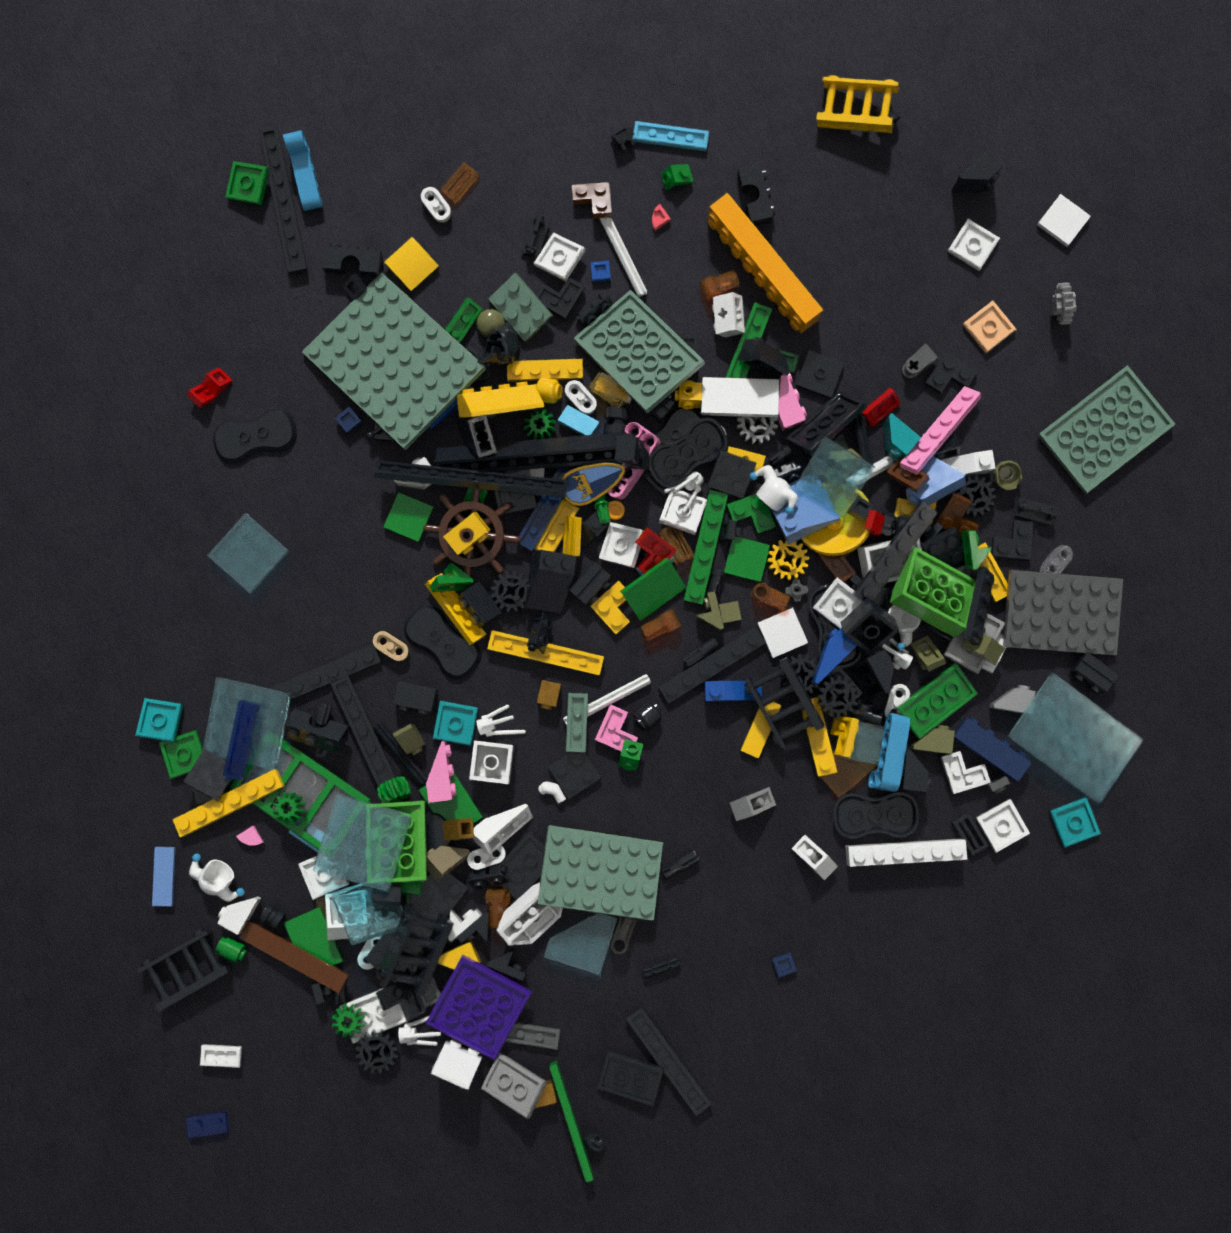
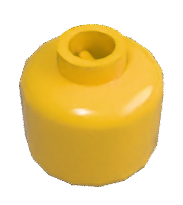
M541 378L535 384L543 403L554 404L558 399H561L562 385L556 379Z

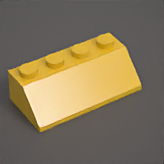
M527 381L516 383V387H510V384L498 385L499 389L492 390V386L480 387L481 391L474 392V388L462 390L463 394H457L459 417H474L544 407V403L535 385H528Z

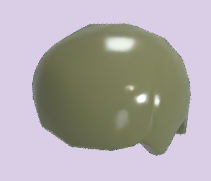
M487 309L481 312L476 319L477 330L487 338L494 329L505 324L502 314L494 309Z
M1010 460L1000 462L993 471L994 482L998 487L1007 491L1016 489L1018 483L1022 480L1021 468L1017 463Z

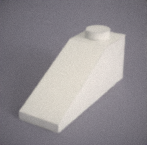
M992 450L941 460L962 472L965 476L990 473L996 469Z
M524 804L484 819L474 828L473 839L475 843L489 855L533 818L528 805Z

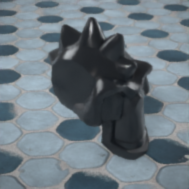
M506 322L502 327L494 329L489 334L482 354H478L476 357L477 363L493 364L499 367L500 365L508 366L516 361L515 354L520 350L518 333L511 329L509 322Z

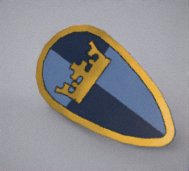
M604 462L571 469L562 478L563 480H568L565 500L572 505L578 506L587 505L597 500L621 480L625 473V467L617 463Z

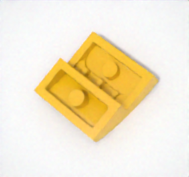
M412 237L384 262L410 291L438 267L437 263Z

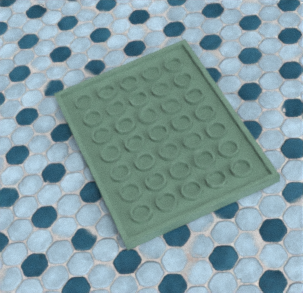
M381 272L380 276H377L366 287L367 290L353 300L302 353L406 450L457 399V394H462V390L467 389L486 368L483 364L477 363V359Z

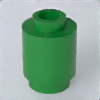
M222 937L215 950L220 956L234 963L242 961L247 952L244 944L229 937L227 939Z

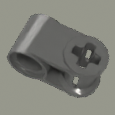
M924 344L906 361L902 367V374L908 379H913L930 367L939 357L927 344Z

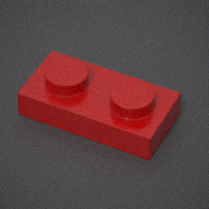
M889 388L873 401L862 414L868 425L873 428L901 403L895 391Z

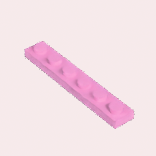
M964 386L900 462L901 468L918 475L981 399V393Z

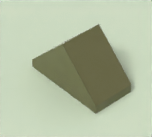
M984 634L980 645H972L966 638L961 645L963 649L993 665L997 664L1005 649L992 637Z

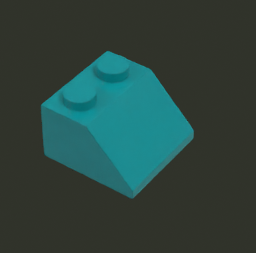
M892 413L883 423L887 455L893 458L894 461L898 458L902 460L921 437Z

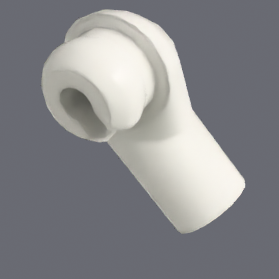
M546 781L538 788L539 792L543 795L545 793L552 794L557 803L566 800L562 790L556 783Z

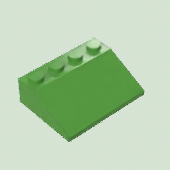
M914 547L894 586L890 603L952 637H956L966 630L976 580Z
M425 801L366 804L367 884H398L427 880Z

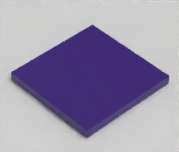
M462 954L425 1024L495 1060L532 991Z

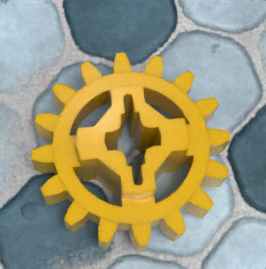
M779 540L778 546H772L774 552H768V555L772 557L767 559V562L772 563L769 570H775L774 576L779 573L781 580L786 576L787 580L790 581L791 576L797 579V573H804L802 568L808 567L804 562L809 560V557L804 556L807 550L801 549L802 543L797 546L796 541L788 544L785 540L783 544ZM788 547L795 549L796 552L790 551ZM780 551V559L776 561V554ZM786 555H787L788 558H789V557L792 558V560L790 561V564H789V562H784V559L786 558ZM800 558V565L796 568V560ZM780 567L786 568L788 572L781 570Z

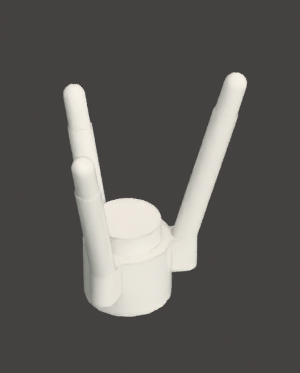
M694 471L681 484L669 487L664 492L667 493L673 489L678 491L684 486L689 491L693 490L692 495L682 509V512L685 513L697 493L701 491L700 485L704 481L700 473Z
M890 638L889 641L897 648L898 643L893 638ZM884 644L882 647L894 655L893 661L895 663L892 662L894 668L898 670L900 667L907 669L913 659V656L908 654L909 651L905 649L895 651Z
M505 705L488 715L481 716L482 719L477 720L480 735L486 734L487 737L492 735L525 734L526 731H492L495 729L496 724L514 719V716L494 721L491 718L508 709L509 705Z
M426 1016L419 1020L405 1023V1027L399 1028V1041L401 1044L407 1043V1045L437 1046V1042L417 1040V1038L440 1036L441 1033H417L416 1028H412L415 1025L426 1022L429 1017Z

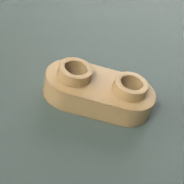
M380 631L374 635V646L396 661H403L408 657V646L391 634ZM382 638L387 639V643L385 645H382L380 643V640ZM398 648L403 650L401 655L396 654Z

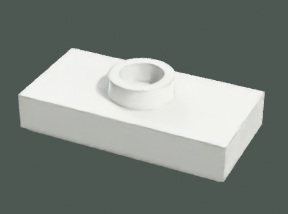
M206 1044L201 1046L200 1066L241 1067L242 1046Z

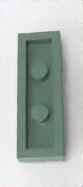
M568 693L566 752L586 751L587 693Z

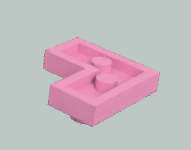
M610 704L595 740L621 752L625 739L636 742L638 737L620 730L628 712Z

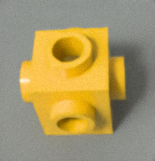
M685 381L679 386V389H675V401H678V408L686 410L701 408L702 383Z

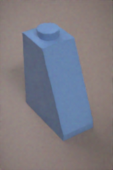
M933 456L922 469V472L929 475L930 480L918 493L907 488V500L913 506H917L920 501L930 505L963 487L966 484L965 474Z

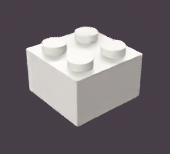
M474 741L469 779L510 784L514 745Z

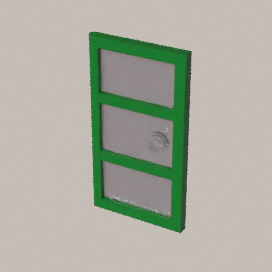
M268 730L230 788L233 790L265 773L278 769L285 787L252 804L276 820L279 814L272 813L274 810H277V807H274L272 804L278 803L277 796L283 797V792L290 794L292 791L296 792L297 796L302 795L301 802L307 803L302 807V809L307 811L306 813H301L303 819L297 820L296 824L289 823L288 825L283 824V820L278 822L332 859L367 808L366 804L371 802V799L286 740Z

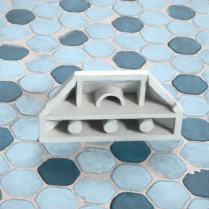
M540 883L529 888L503 913L497 932L509 946L532 944L561 917L563 908L537 904Z

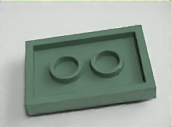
M514 273L489 298V301L524 341H528L553 316L517 273Z

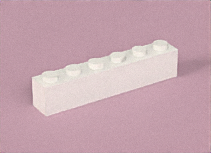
M965 839L845 846L846 863L850 867L967 860Z

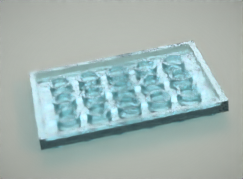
M1055 673L1049 675L1008 735L1009 738L1097 803L1102 802L1143 741Z

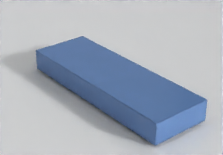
M155 847L152 906H173L176 847Z

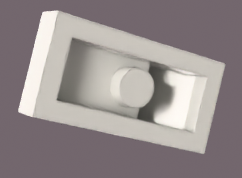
M478 908L475 911L470 909L462 916L464 918L463 921L453 909L450 911V920L454 923L448 937L450 942L482 915Z

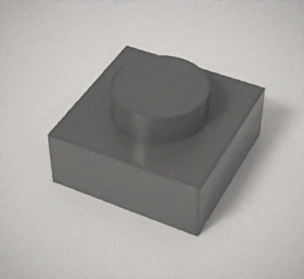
M1001 776L991 781V783L985 784L989 792L994 791L996 794L1005 790V786L1010 784L1007 776Z

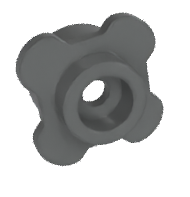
M794 579L790 587L785 589V593L790 595L795 602H799L802 595L808 592V587L803 586L799 579Z

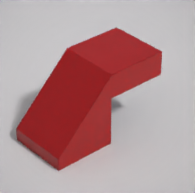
M217 368L207 373L202 384L190 389L187 396L201 408L213 402L232 382V379L222 369Z
M869 510L865 529L870 531L868 536L871 538L881 534L885 520L884 515L874 510Z

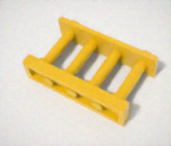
M834 75L823 77L824 88L828 89L825 111L823 113L817 112L816 120L818 127L892 133L893 118L888 117L892 93L899 94L898 82L890 79L878 81L839 78ZM836 89L847 90L844 111L841 114H834L832 112ZM854 91H866L861 115L851 114ZM873 92L884 93L881 116L879 117L869 115Z

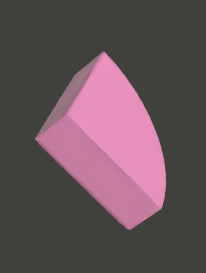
M255 826L236 836L242 843L247 845L264 843Z

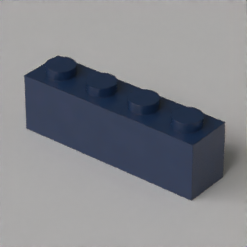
M973 717L963 718L955 729L954 740L1012 781L1019 782L1031 764L1027 760L1028 756L1021 751H1014L1009 742L997 739L995 737L996 734L988 728L984 730L979 726L980 722Z

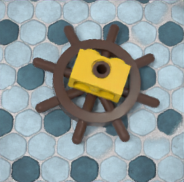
M473 488L472 501L454 505L446 494H441L440 500L448 511L442 518L440 526L428 524L423 526L425 532L439 534L440 545L443 549V552L433 559V564L438 566L449 557L455 563L464 566V572L471 577L472 567L489 562L498 574H502L504 569L495 557L500 552L503 543L518 544L521 541L519 536L505 534L500 518L501 515L511 508V503L505 502L497 510H493L490 506L479 502L481 490ZM471 509L470 516H468L466 519L460 513L464 510ZM478 511L483 512L488 517L482 520L478 515ZM455 518L459 524L454 528L449 527L452 519ZM491 523L494 524L495 533H490V532H489V531H491V530L489 529L488 526H489ZM484 540L495 541L491 550L483 543ZM474 544L484 556L473 559Z

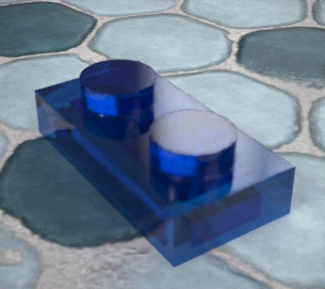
M227 1111L188 1116L186 1118L188 1138L222 1134L229 1131Z

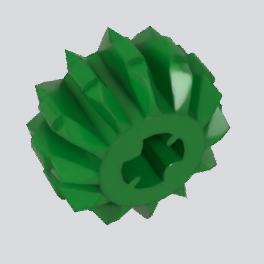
M536 409V415L530 412L529 417L531 419L525 418L524 420L528 424L524 426V430L529 431L527 436H533V440H537L538 436L544 439L545 435L547 438H551L549 432L556 431L552 427L556 425V421L551 420L553 415L548 414L546 416V410L539 414V410ZM543 422L544 427L542 428L541 426V429H537L536 423Z
M397 776L380 784L377 788L378 797L382 803H397L411 794V787L405 777Z
M292 791L290 794L283 792V797H276L278 803L272 804L274 807H277V810H274L272 813L279 814L276 820H283V824L288 825L289 823L296 824L297 820L303 819L301 813H306L307 811L302 809V807L307 803L301 802L302 795L297 796L296 792Z
M344 1004L343 1010L337 1008L336 1012L338 1015L332 1016V1019L337 1021L332 1024V1027L338 1026L339 1029L335 1033L339 1034L343 1031V1038H346L348 1033L353 1038L355 1032L360 1034L362 1032L360 1027L365 1026V1023L360 1020H363L366 1016L364 1014L359 1015L362 1010L361 1008H358L356 1011L354 1010L355 1004H352L350 1009L347 1004ZM347 1016L349 1017V1019L352 1018L353 1022L350 1025H348L349 1022L347 1024L345 1023V1019L347 1018Z

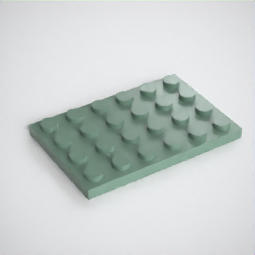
M631 290L574 337L575 342L646 413H649L705 364L704 360Z
M1127 365L1039 433L1038 436L1086 494L1168 431L1175 423Z
M548 825L537 904L653 921L663 842Z

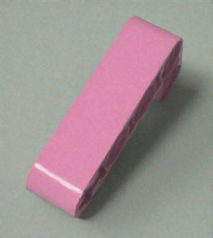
M636 422L629 423L625 428L626 433H632L634 429L639 428V433L635 437L645 441V444H647L649 439L654 438V444L650 447V457L651 453L661 446L660 439ZM624 466L625 473L621 480L626 482V484L624 485L619 481L608 491V494L618 500L624 499L645 470L629 469ZM632 470V476L626 479V472ZM616 487L621 490L619 493L615 490Z

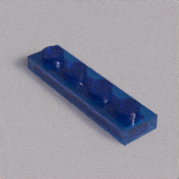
M239 700L223 776L239 781L244 780L260 704Z

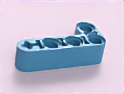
M299 130L283 134L287 151L290 154L303 210L309 211L323 207L309 146L303 131Z
M893 713L887 715L877 771L870 773L868 780L870 788L887 792H896L899 789L910 728L909 717Z

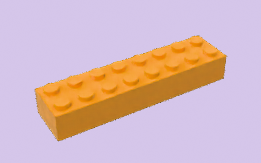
M728 193L709 207L708 225L711 229L717 230L721 241L725 245L728 244L730 246L733 256L743 262L744 269L748 273H752L756 284L760 288L763 287L765 289L768 299L779 306V312L784 317L787 316L791 327L802 334L819 320L823 312L821 306Z

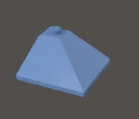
M816 471L789 484L791 490L798 496V501L793 508L794 513L792 515H788L785 512L789 502L779 511L770 508L788 544L841 520Z

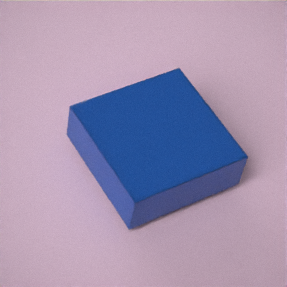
M609 261L590 262L592 283L611 281Z

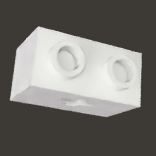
M731 292L713 297L712 309L715 317L714 330L716 334L726 338L745 333L742 296Z

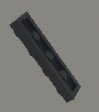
M979 567L964 634V637L972 645H980L981 638L983 637L988 603L991 600V589L995 581L994 575L987 567Z

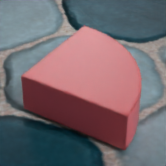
M661 204L655 208L652 215V226L655 231L671 220Z

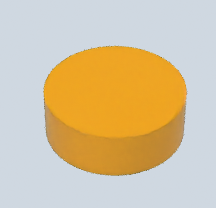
M619 501L609 502L608 510L611 520L621 519L625 512L623 504Z

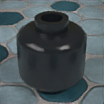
M642 703L633 713L634 724L643 731L652 730L661 721L660 707L656 703Z

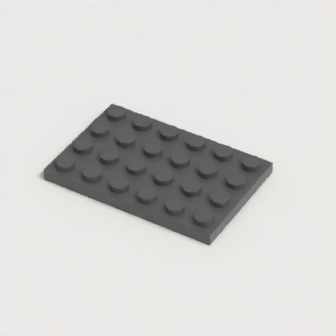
M1009 570L1003 647L1117 655L1123 579Z

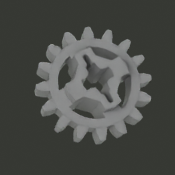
M1067 282L1058 283L1055 295H1052V311L1054 315H1057V321L1061 325L1072 322L1073 312H1076L1077 308L1075 292H1071L1072 287Z
M741 416L737 418V422L741 423L737 425V429H742L739 435H745L746 442L752 439V444L756 440H758L759 444H762L763 439L768 442L770 440L769 435L774 436L775 432L773 430L778 428V425L774 424L778 421V418L767 417L770 423L769 426L766 423V417ZM758 420L760 421V425L756 427L754 426V423ZM745 421L749 425V430L745 427ZM755 433H763L762 435H754Z

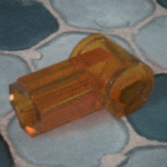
M734 270L716 277L709 276L699 282L707 301L713 300V297L720 296L723 292L740 285Z
M758 583L751 589V597L755 601L765 603L784 612L790 599L789 595L777 591L765 583ZM758 587L764 589V597H759L756 594Z
M671 609L659 615L657 619L641 626V629L647 641H650L664 633H670L682 625L674 609Z
M488 888L485 900L486 904L489 905V926L498 928L503 913L507 910V906L510 903V891L503 888Z

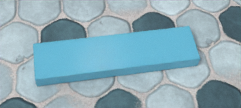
M635 121L633 140L640 143L706 151L709 131Z

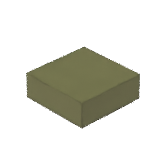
M738 601L719 604L723 624L742 620Z

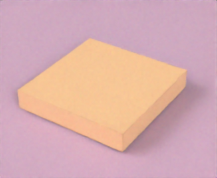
M991 301L962 324L985 353L989 352L1017 330L994 301Z

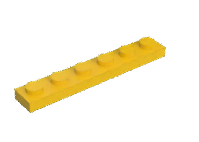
M491 631L488 650L600 676L604 656L553 644L546 646L544 654L539 649L532 652L527 647L529 639Z
M278 769L265 773L223 794L218 802L211 800L173 819L180 837L187 836L284 788V783Z

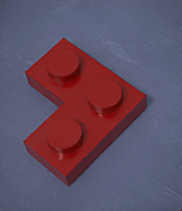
M647 527L635 541L638 546L648 552L637 568L645 574L665 558L670 560L677 549Z

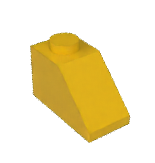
M471 940L442 953L438 963L455 969L462 954L478 963L481 960Z

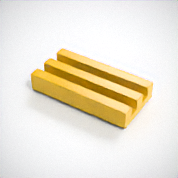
M564 517L563 554L580 556L582 518Z

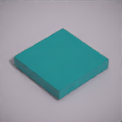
M144 698L135 736L175 743L183 705Z
M440 701L433 739L471 746L478 708Z
M1086 797L1049 811L1064 848L1101 834Z

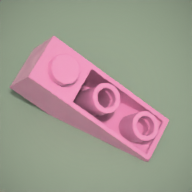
M790 372L788 376L779 377L777 418L782 431L801 425L805 422V417H807L805 408L799 404V393L797 389L792 387L793 379Z
M447 741L441 742L426 782L429 803L452 800L454 795H457L455 783L452 784L451 776H454L453 764H449V756H452L451 747L447 745Z

